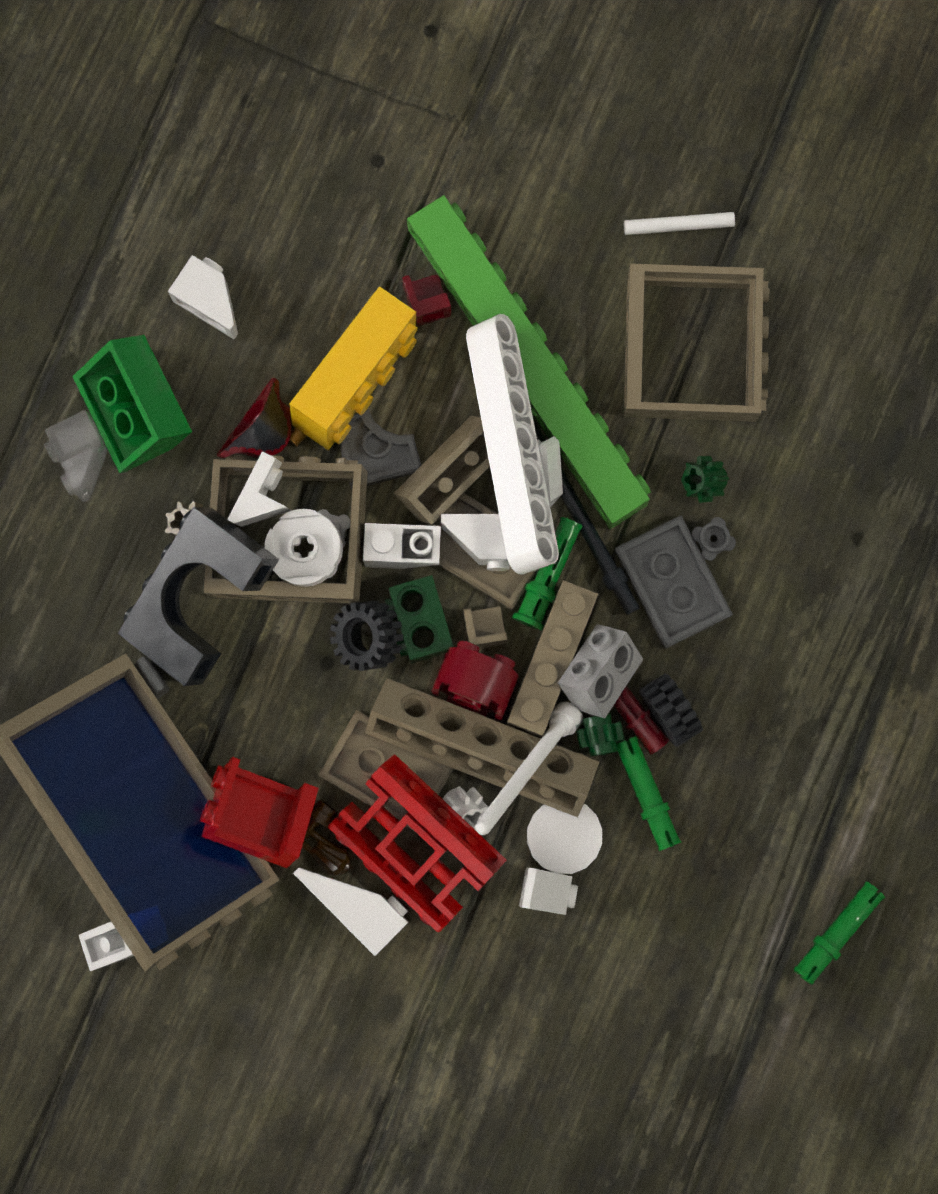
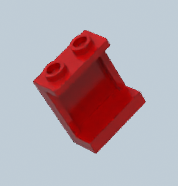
M232 757L225 766L219 765L213 776L211 787L216 788L213 800L207 801L201 814L200 822L205 823L201 837L288 868L300 856L319 788L304 783L298 790L239 768L240 759Z

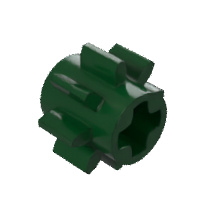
M698 456L697 462H687V468L681 478L683 486L687 491L686 496L698 497L699 503L712 502L713 496H724L723 490L729 480L727 472L723 468L724 462L712 461L711 456Z
M607 714L605 719L598 716L583 719L584 729L576 731L580 749L588 748L590 757L618 752L616 742L624 740L621 722L612 723L611 714Z

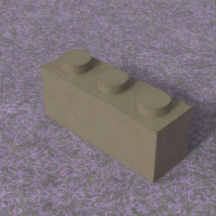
M470 416L393 493L417 520L432 525L490 466L481 417Z

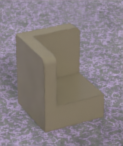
M500 606L471 611V608L463 609L468 642L478 646L480 649L507 645V635L504 630Z

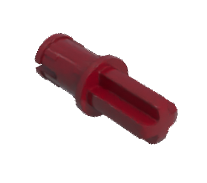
M626 686L615 702L614 707L627 722L626 729L631 728L648 750V753L652 755L670 740L649 715L651 710H645Z

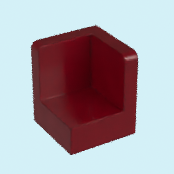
M409 275L402 277L403 288L409 306L416 311V327L451 316V305L447 293L443 291L438 275H431L411 282Z

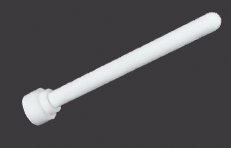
M560 702L555 707L549 719L550 728L477 821L475 829L478 834L486 835L491 831L560 738L575 733L583 722V715L575 705L569 702Z

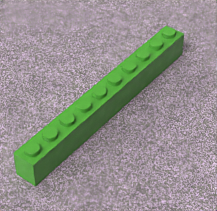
M443 195L407 218L408 231L472 326L498 314H504L512 321L517 333L532 415L548 439L554 436L559 440L560 457L611 530L648 505L650 498L647 494L651 492L649 486L640 474L633 475L627 466V463L630 462L629 457L619 443L612 444L606 435L609 432L608 426L599 413L594 415L585 404L588 401V397L582 387L577 382L572 385L565 374L568 368L557 352L551 354L544 343L547 341V337L537 322L530 323L524 314L527 308L517 292L512 294L509 292L504 284L507 281L506 276L496 262L490 264L484 255V252L487 250L476 232L470 234L463 224L466 222V217L461 208L455 202L450 204Z

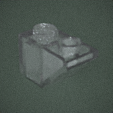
M83 410L45 429L50 441L44 443L52 461L54 463L60 461L65 471V474L61 475L60 478L70 496L76 494L78 498L85 502L91 498L108 450L93 419L86 410Z

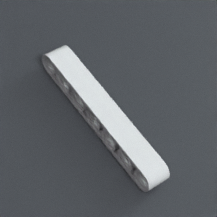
M498 314L470 327L466 333V340L507 558L512 569L522 575L554 564L558 560L559 553L515 326L508 316Z

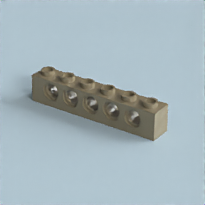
M386 678L374 703L365 730V734L504 788L541 739L520 731L513 726L502 724L475 711H469L442 698L431 696L404 683H398ZM555 745L520 791L519 795L578 818L589 793L599 761Z

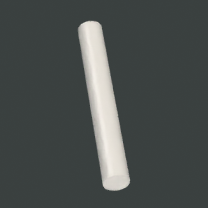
M734 212L624 220L625 235L735 226Z

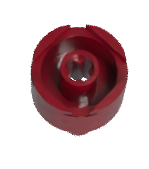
M459 640L456 647L448 648L431 692L438 697L441 691L448 695L446 701L469 711H475L485 717L488 711L496 713L494 720H502L519 678L518 673L513 670L516 663L503 655L494 654L492 658L479 653L480 648L478 646Z

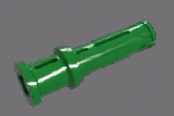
M560 517V522L555 531L559 553L558 560L554 564L540 568L534 581L526 583L524 588L526 595L519 611L514 612L511 617L539 631H542L544 628L542 624L543 618L550 602H554L557 592L554 591L576 538L583 527L581 524L565 517Z

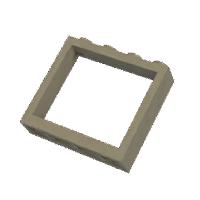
M656 264L629 265L627 273L623 417L757 421L761 411H766V400L768 398V390L762 389V375H767L769 362L768 352H762V339H767L769 333V317L763 316V303H768L770 293L768 281H763L764 268ZM644 286L747 289L745 406L641 402Z
M239 454L225 457V460L213 459L210 508H213L224 518L228 519L232 478L248 479L257 461L247 460V456ZM270 455L282 462L279 468L283 471L280 480L353 482L346 584L319 583L314 586L301 587L292 585L287 581H266L260 591H242L216 570L206 565L204 594L213 599L335 604L360 602L368 471L362 464H358V460H346V458H337L335 463H321L320 458L304 456L299 457L298 462H284L283 457Z

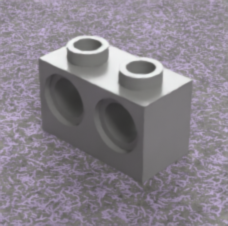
M596 624L558 681V684L569 701L580 711L605 719L643 661V658L627 632Z

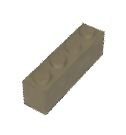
M562 581L507 725L538 738L543 737L561 691L558 681L574 658L598 593L567 581Z

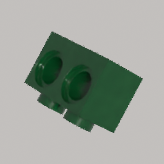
M432 575L389 588L391 598L384 601L389 606L387 611L394 610L397 614L392 620L398 619L402 625L400 629L401 634H403V641H397V645L402 647L400 650L401 657L409 655L410 662L413 664L446 654L449 647H454ZM409 594H417L423 599L421 609L416 612H408L402 607L403 599ZM422 629L430 631L434 635L433 643L427 648L415 646L412 639L417 631Z

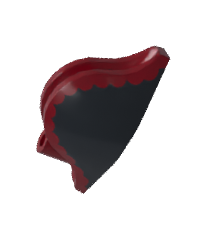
M276 378L270 379L216 456L225 458L232 454H243L259 458L262 452L268 455H276L287 446L292 432L290 408L280 399V383Z

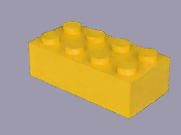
M379 286L289 403L292 426L327 450L331 448L334 442L341 444L351 430L352 426L349 423L355 413L359 415L364 414L373 401L372 392L378 384L382 387L386 385L395 371L393 364L400 355L403 358L407 357L415 346L417 339L414 337L418 329L415 326L416 311Z

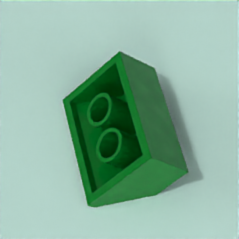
M145 335L110 340L72 376L119 473L129 471L173 449L192 433L186 417Z

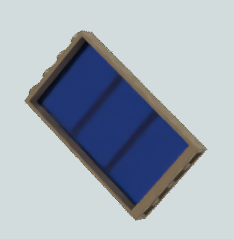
M127 654L120 656L0 725L1 757L144 972L155 965L159 971L179 958L176 953L177 950L186 944L191 949H194L211 937L208 932L209 929L218 923L223 928L227 927L242 916L239 909L250 902L255 908L273 895L270 889L279 881V878L266 860L201 837L205 823L200 822L201 814L207 801L213 800L216 788L211 787V778Z

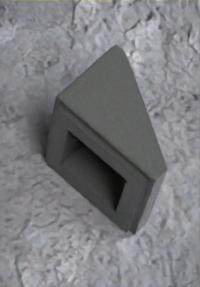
M144 656L138 659L134 666L155 697L158 699L169 692L170 687L152 660Z

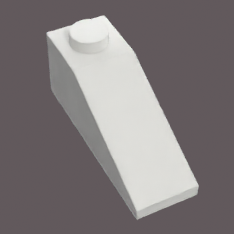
M298 868L293 873L374 956L409 923L404 917L408 910L393 895L387 900L381 894L303 868Z
M526 868L519 906L566 915L567 907L574 908L578 886L571 884L572 876Z

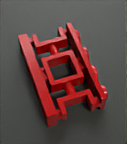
M394 754L379 766L365 783L379 797L368 811L364 813L357 805L351 802L328 825V828L335 834L336 839L342 845L349 847L363 861L364 866L369 871L376 873L390 887L396 897L404 900L415 910L422 922L431 926L435 931L441 932L463 908L450 895V892L463 878L479 891L507 860ZM391 797L408 811L400 821L384 807ZM373 818L389 832L382 841L365 827ZM407 825L435 850L422 866H419L394 842ZM447 850L465 865L457 874L440 860ZM428 871L445 885L438 895L421 880Z

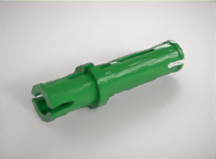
M636 736L628 739L629 741L625 740L618 743L617 749L643 810L640 813L642 820H647L660 852L681 843V840L667 812L670 810L668 802L664 803Z
M866 881L863 884L864 886L822 936L817 935L813 939L814 946L799 964L793 968L794 972L798 975L800 974V977L808 984L813 985L814 981L829 963L840 958L841 953L839 951L878 904L885 899L882 892L877 893L879 889Z

